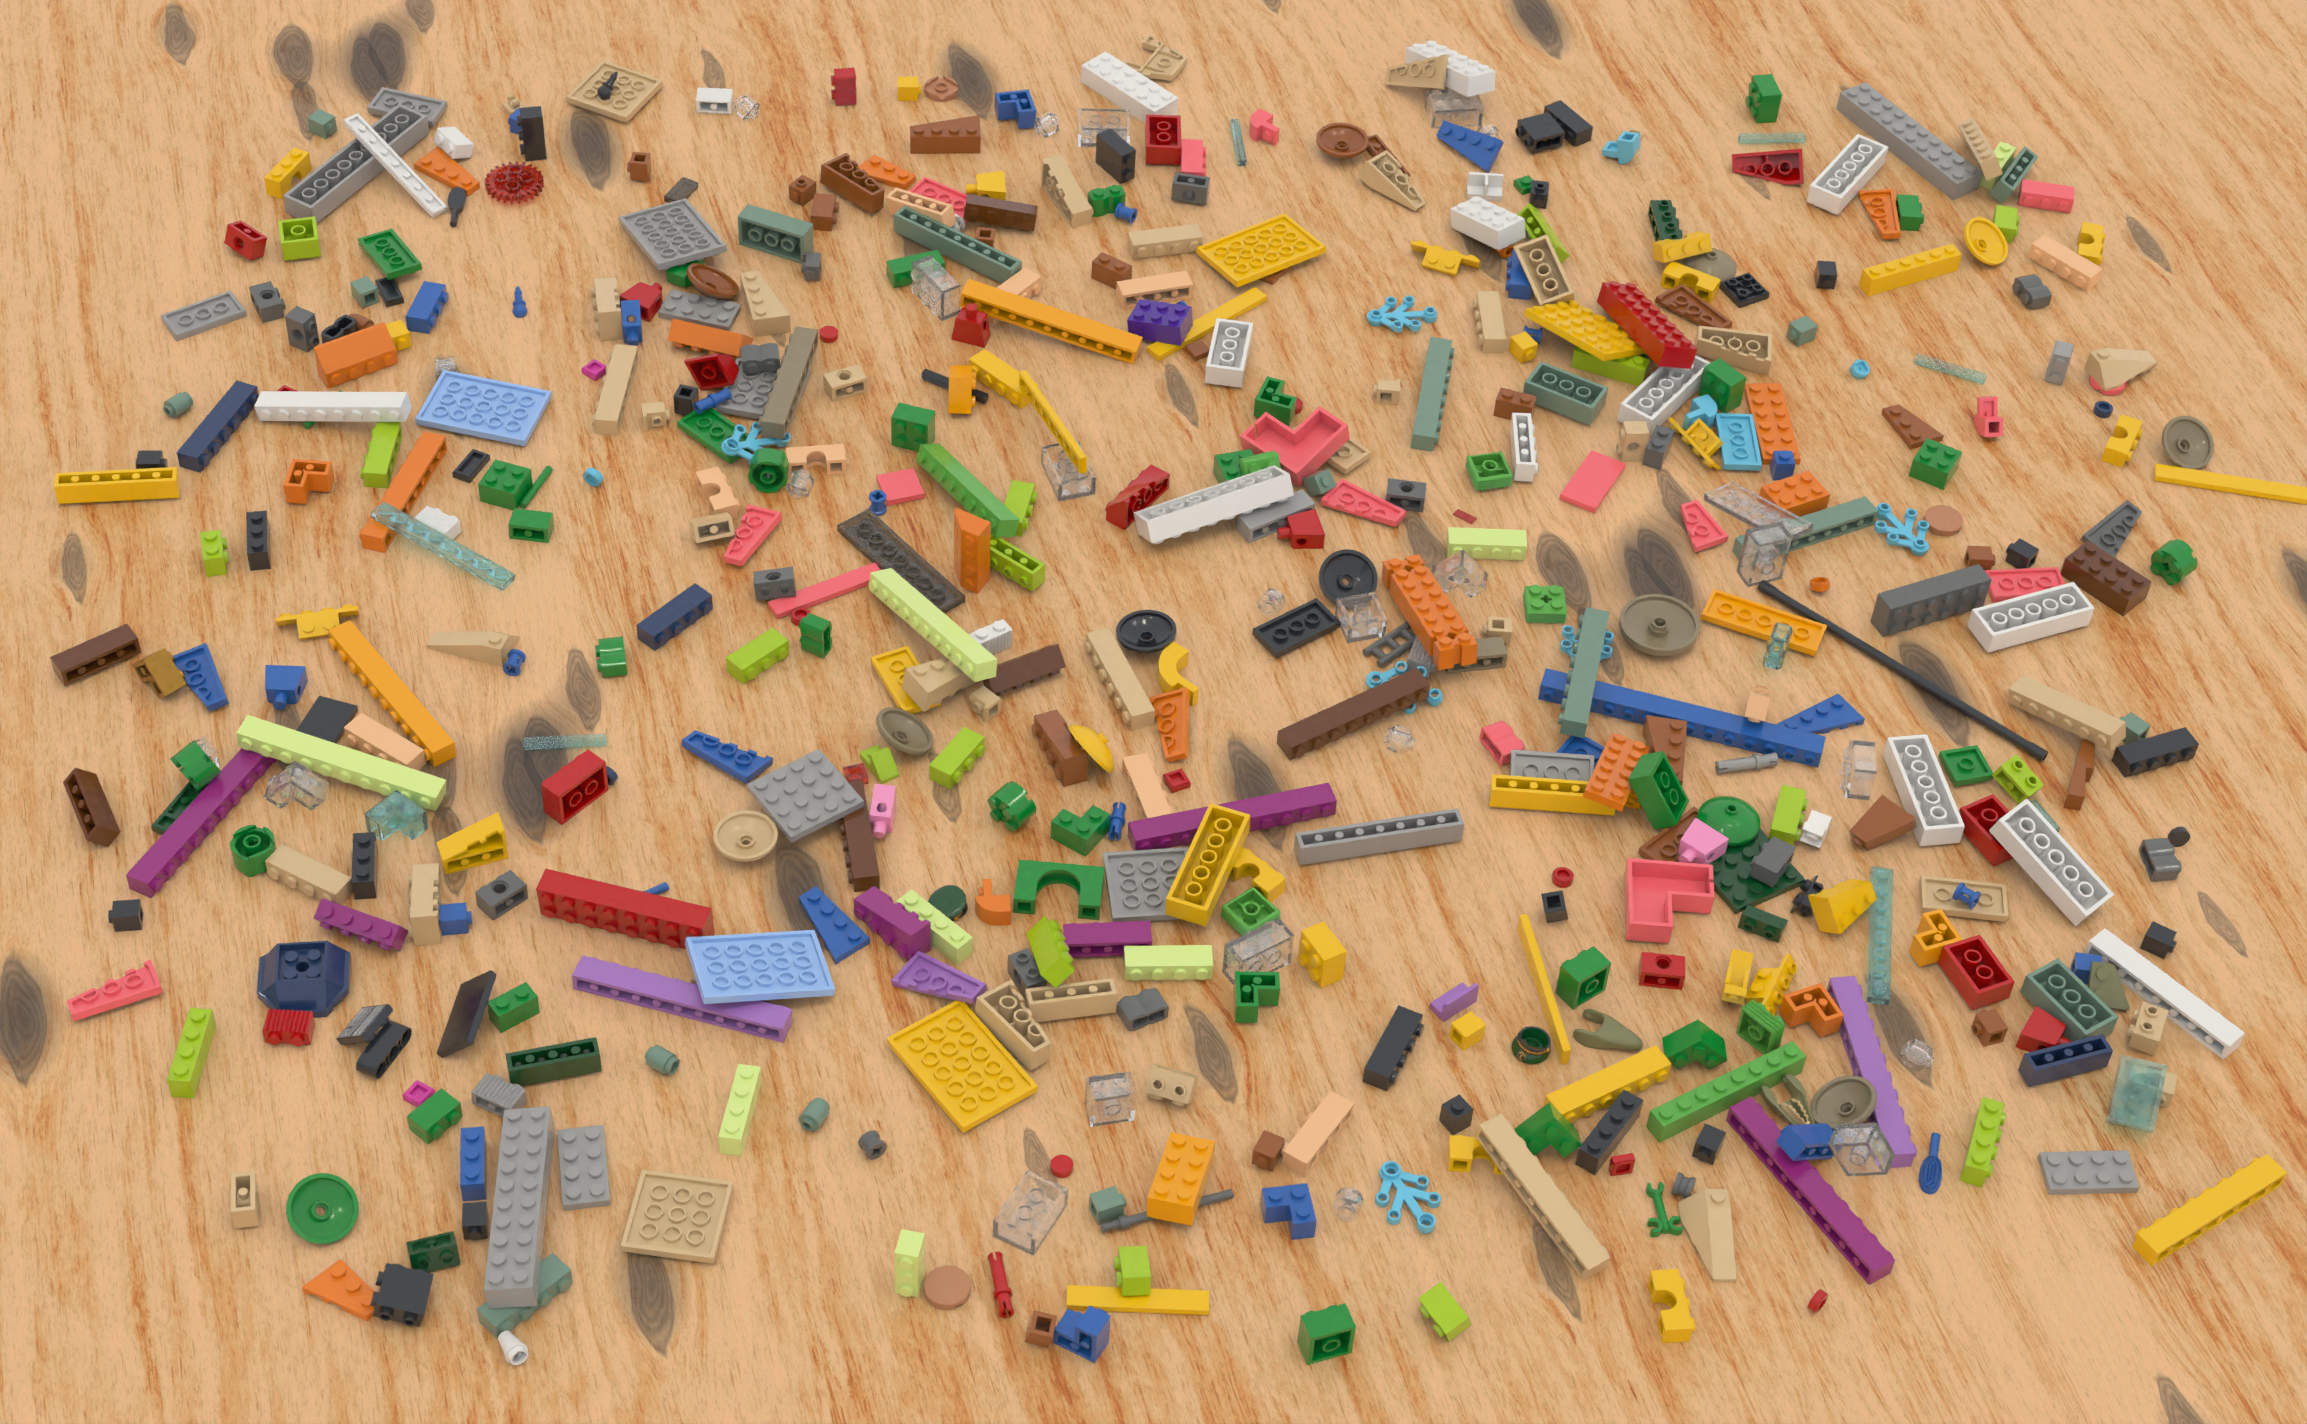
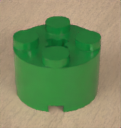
M773 448L757 449L750 461L748 479L751 485L753 484L757 487L758 491L763 493H775L781 487H784L787 483L789 461L786 453Z
M2175 539L2174 541L2169 540L2153 552L2150 570L2153 574L2164 578L2168 585L2173 586L2191 574L2197 568L2198 562L2197 558H2193L2191 554L2193 552L2192 548L2186 542Z
M194 740L170 758L197 791L201 790L221 773V770Z
M1013 781L1004 784L987 800L992 810L990 816L996 822L1001 820L1005 823L1006 828L1010 832H1014L1036 813V806L1032 799L1029 801L1025 795L1028 794L1026 790Z
M248 825L238 829L233 834L232 841L230 840V849L235 867L247 877H253L256 874L267 871L265 860L276 850L274 835L271 830L266 827L262 829L256 828V825Z

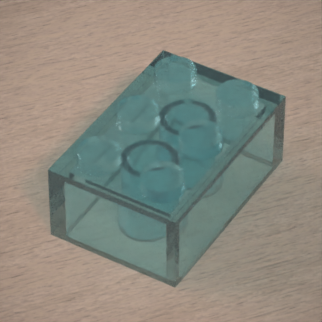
M2125 1055L2120 1056L2105 1123L2150 1134L2154 1132L2168 1065Z

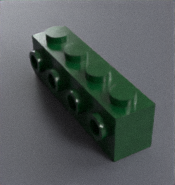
M1650 200L1648 217L1655 242L1665 239H1682L1683 234L1682 230L1679 229V219L1676 218V208L1673 207L1671 200Z
M597 1037L505 1054L510 1083L519 1084L520 1086L602 1071Z

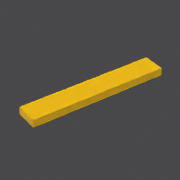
M1067 1285L1066 1310L1086 1311L1089 1306H1092L1096 1309L1110 1312L1209 1315V1291L1151 1288L1150 1295L1122 1296L1121 1287Z

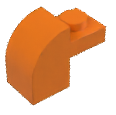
M983 879L982 888H978V896H975V913L977 917L989 925H1011L1010 895H992L991 879Z

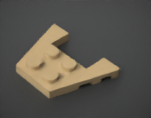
M1149 34L1142 42V48L1154 51L1142 66L1127 60L1124 63L1147 78L1172 81L1187 64V57L1173 48L1168 49L1164 46L1165 43L1162 41L1157 42L1154 40V36Z

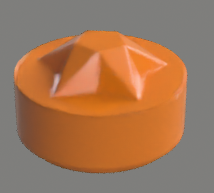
M1816 577L1810 580V589L1812 591L1823 592L1830 588V580L1826 577Z

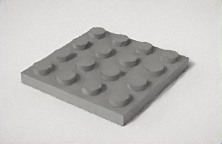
M737 358L735 363L739 368V372L733 385L724 387L730 390L732 399L720 403L716 410L719 413L760 419V416L763 417L764 405L768 404V394L772 392L773 380H776L777 371H761L755 374H746L742 370L741 358ZM810 370L808 371V374H807L806 380H805V382H804V385H803V388H802L800 397H799V399H798V402H797L795 411H794V413H793L792 419H793V417H794V414H795V412H796V409H797V407H798V404H799V402H800V399H801V397H802V394H803V392H804V390H805V387H806V385H807V382H808V380H809Z
M820 749L747 784L749 793L791 843L864 807V800Z
M1188 847L1103 853L1112 922L1179 919L1165 914L1166 897L1188 852Z

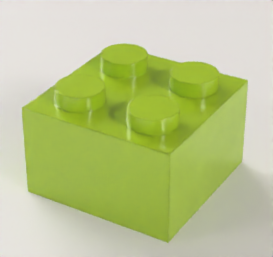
M315 216L278 221L284 261L321 256Z

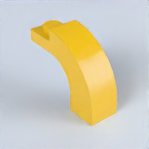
M1173 641L1160 655L1158 684L1163 693L1187 687L1190 691L1189 705L1193 707L1198 702L1199 688L1179 675V672L1188 665L1189 651Z
M1732 948L1721 1000L1743 1005L1754 953Z

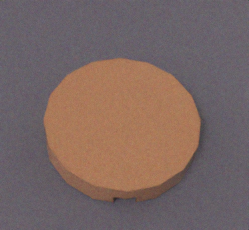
M933 77L925 83L924 92L933 101L946 102L953 100L958 95L959 88L957 82L952 78L943 77V79H939V77Z
M1945 505L1930 507L1924 517V521H1927L1929 528L1932 529L1931 532L1940 536L1954 535L1955 532L1961 530L1963 524L1962 515L1954 508Z
M948 1265L937 1267L929 1272L925 1278V1297H927L928 1302L932 1306L939 1309H954L956 1306L966 1303L970 1296L971 1281L969 1276L958 1267Z

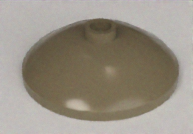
M1712 248L1711 252L1686 257L1683 260L1684 266L1721 279L1720 282L1734 278L1737 271L1733 258L1724 251Z
M2178 416L2165 425L2162 432V445L2166 455L2175 465L2196 470L2202 468L2211 460L2214 452L2213 438L2208 428L2201 421L2190 416Z
M888 707L882 709L877 715L876 724L878 731L883 739L893 748L907 754L920 755L927 753L932 747L933 736L929 728L912 713L900 708Z
M1839 1077L1828 1082L1818 1090L1811 1103V1113L1817 1124L1827 1123L1833 1131L1848 1130L1860 1125L1872 1114L1877 1104V1093L1872 1083L1863 1077Z

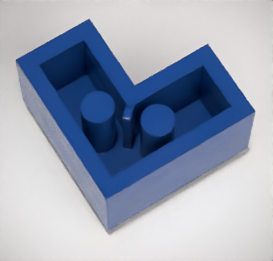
M1029 89L995 93V113L998 120L1015 119L1019 129L1036 127V108Z
M1307 1183L1262 1188L1260 1207L1264 1224L1287 1221L1292 1240L1315 1237L1317 1221Z
M1092 1306L1088 1307L1084 1315L1067 1309L1055 1327L1053 1343L1096 1363L1109 1343L1111 1315H1108L1102 1309H1096Z

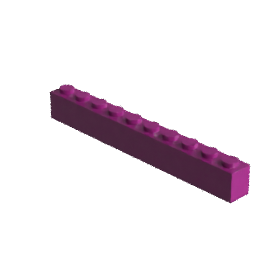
M241 748L221 770V773L207 785L126 874L129 889L152 898L156 892L162 889L164 883L176 873V870L182 863L188 860L191 853L202 844L203 840L214 831L219 822L227 817L229 811L240 802L246 792L252 789L256 781L264 776L266 770L278 759L266 757Z
M1324 783L1218 805L1249 814V832L1335 815L1337 799L1330 784ZM1208 806L1128 822L1127 836L1133 851L1166 849L1191 844Z
M1752 1097L1731 1106L1726 1119L1728 1124L1867 1284L1870 1285L1891 1274L1895 1262L1892 1254L1880 1244L1877 1237L1865 1227L1863 1221L1850 1210L1848 1204L1836 1194L1833 1187L1821 1177L1815 1167L1807 1160L1793 1161L1779 1146L1776 1140L1781 1135V1130L1776 1122L1770 1119L1764 1112L1762 1106L1756 1103Z

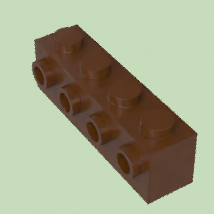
M967 194L963 219L969 222H984L987 225H1001L1004 228L1013 227L1019 228L1022 231H1034L1038 206Z
M125 624L51 656L50 659L55 674L64 686H67L141 653L138 637L128 624Z
M1052 644L997 664L996 677L982 681L987 689L999 696L1007 693L1006 689L1012 687L1015 690L1024 687V682L1029 680L1031 683L1042 680L1043 675L1053 676L1061 673L1060 669L1066 667L1059 644Z
M74 768L63 781V784L85 838L93 844L109 847L114 839L118 837L120 829L97 774Z

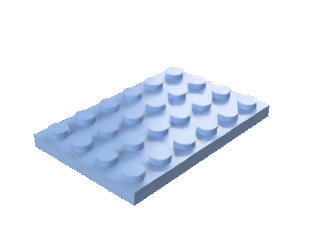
M443 370L417 414L415 422L416 425L526 446L552 398V392Z
M815 930L686 937L685 946L703 1004L834 996L835 987Z

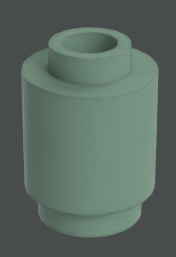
M179 392L164 402L163 410L167 416L176 418L191 408L193 400L187 392Z
M659 1045L650 1047L645 1054L646 1064L664 1075H673L680 1065V1059L674 1053Z
M815 1098L808 1103L799 1116V1122L804 1130L817 1131L829 1115L830 1106L828 1102L822 1098Z

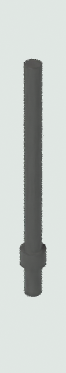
M1231 1189L1202 1196L1199 1207L1233 1198V1192ZM1147 1211L1130 1216L1125 1214L1117 1216L1115 1220L1100 1223V1229L1102 1233L1118 1228L1123 1230L1130 1228V1225L1156 1218L1147 1217Z

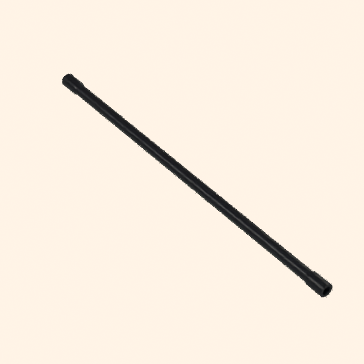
M1765 580L1759 583L1757 590L1779 601L1809 620L1827 625L1826 630L2025 750L2027 754L2041 762L2047 757L2048 751L2024 739L1781 592L1777 587Z

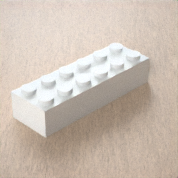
M1427 41L1425 44H1413L1411 47H1406V64L1417 60H1426L1430 57H1439L1443 54L1449 55L1445 87L1466 97L1495 91L1496 71L1490 69L1487 65H1482L1476 60L1469 59L1468 56L1458 54L1457 51L1439 45L1436 41Z
M1104 52L1081 65V82L1142 122H1146V115H1178L1179 98L1109 53Z
M1857 134L1810 185L1806 202L1838 215L1855 197L1858 191L1885 164L1889 147Z
M1695 355L1691 369L1659 367L1620 404L1617 421L1621 423L1623 421H1646L1649 436L1652 435L1656 425L1661 426L1699 390L1704 366L1710 364V362Z
M2071 582L1972 609L1967 627L1987 653L2087 626L2091 621L2095 608L2077 585Z
M1927 734L1888 737L1883 756L1905 811L1916 819L1917 827L1913 832L1919 846L1960 843L1965 825Z
M2025 799L1999 819L1989 830L2075 926L2080 924L2114 895L2028 799Z

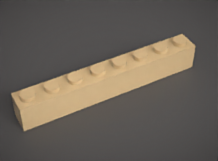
M1499 1114L1480 1124L1475 1137L1581 1279L1584 1281L1605 1269L1610 1260L1607 1249L1600 1245L1592 1229L1585 1225L1579 1212L1572 1208L1567 1201L1566 1195L1554 1184L1551 1175L1546 1173L1541 1167L1538 1158L1532 1155L1524 1139L1519 1137L1514 1131L1511 1122L1505 1119L1502 1114Z

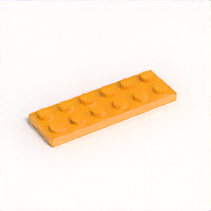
M1713 589L1701 615V620L1812 656L1816 655L1827 628L1825 624Z

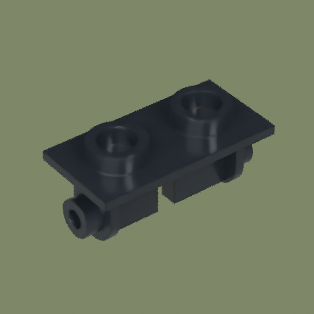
M1818 875L1811 880L1806 879L1800 887L1801 893H1798L1792 901L1794 905L1790 911L1791 913L1797 909L1803 917L1812 914L1813 910L1808 895L1820 893L1824 889L1821 883L1816 882Z

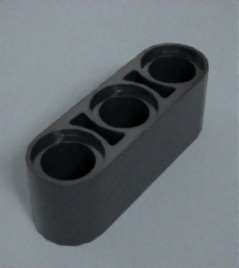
M389 1020L358 1058L356 1070L376 1079L381 1078L409 1042L412 1029Z

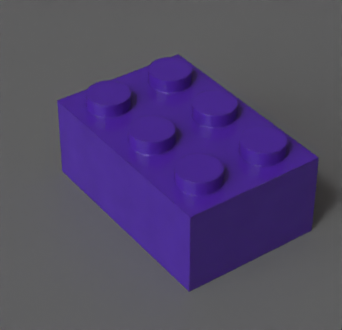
M1139 299L1127 319L1128 332L1143 337L1142 340L1181 346L1193 326L1192 307Z

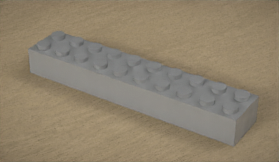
M1864 82L1840 92L1836 108L1839 112L1876 141L1888 146L1890 152L1951 200L1978 190L1982 176L1980 170L1869 84Z
M398 104L371 126L399 157L429 134L427 116L401 104ZM355 138L283 195L285 211L296 218L315 216L317 224L385 168Z
M550 1106L504 1110L484 1293L489 1309L537 1306L555 1126Z

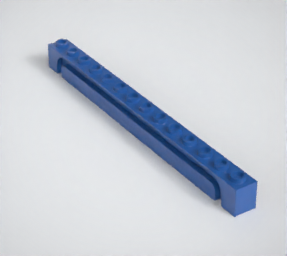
M1546 668L1540 685L1538 699L1562 705L1563 698L1567 699V696H1563L1565 685L1570 684V682H1566L1568 673ZM1600 681L1595 683L1590 712L1643 725L1646 715L1687 721V736L1760 754L1775 752L1778 758L1817 768L1826 738L1825 736L1760 721V723L1752 722L1747 717Z

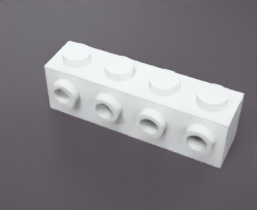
M1512 413L1509 430L1514 481L1533 482L1534 474L1538 473V463H1535L1537 450H1534L1536 438L1533 437L1534 424H1532L1531 413Z

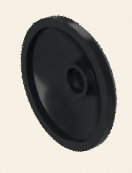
M1344 549L1330 554L1324 560L1319 570V585L1323 594L1329 601L1341 607L1352 608L1366 603L1372 597L1377 587L1378 576L1374 564L1367 556L1355 550ZM1344 579L1348 580L1349 584H1348V585L1343 584V581H1342V580H1344Z
M1156 610L1132 612L1123 617L1116 627V636L1119 643L1126 649L1141 654L1155 653L1165 649L1175 640L1177 634L1174 620L1167 614Z

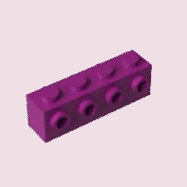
M323 898L313 918L320 922L319 926L332 931L334 927L339 929L338 933L347 937H351L352 934L359 936L358 940L367 944H371L372 941L378 943L377 947L390 951L391 948L401 951L408 934V930L400 925Z
M1150 921L1063 924V935L1066 938L1064 942L1069 947L1068 953L1072 958L1124 956V946H1152Z

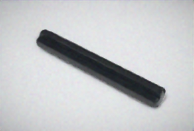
M929 369L922 371L921 378L949 390V377ZM972 389V396H975V401L983 404L988 401V393Z

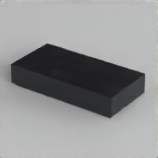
M387 278L375 280V285L386 308L404 303V298L395 279L387 280Z
M472 449L452 472L453 478L471 483L490 461V455Z

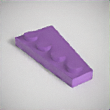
M917 951L891 980L892 985L895 987L975 1004L977 997L984 994L987 990L985 983L920 951Z

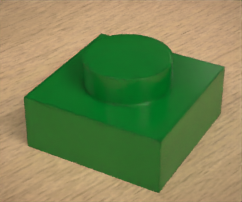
M1529 175L1515 179L1513 186L1522 195L1530 193L1533 179Z

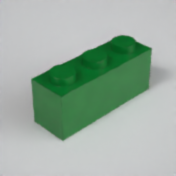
M938 250L886 261V275L893 288L945 277V261Z

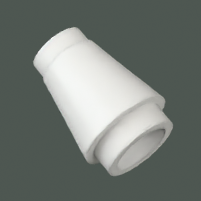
M504 1331L498 1336V1341L508 1363L520 1365L527 1359V1346L510 1331Z

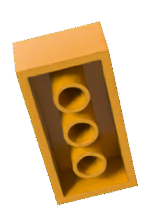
M1170 1132L1147 1197V1217L1192 1226L1214 1162L1215 1141Z

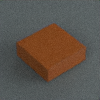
M1202 340L1185 346V351L1194 361L1209 355L1210 349Z

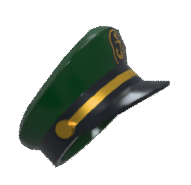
M946 885L938 888L928 900V903L951 921H957L965 915L968 909L964 891L955 885Z
M1525 1027L1520 1029L1517 1036L1513 1039L1511 1044L1512 1052L1515 1057L1526 1064H1538L1548 1058L1551 1050V1039L1549 1034L1539 1027Z

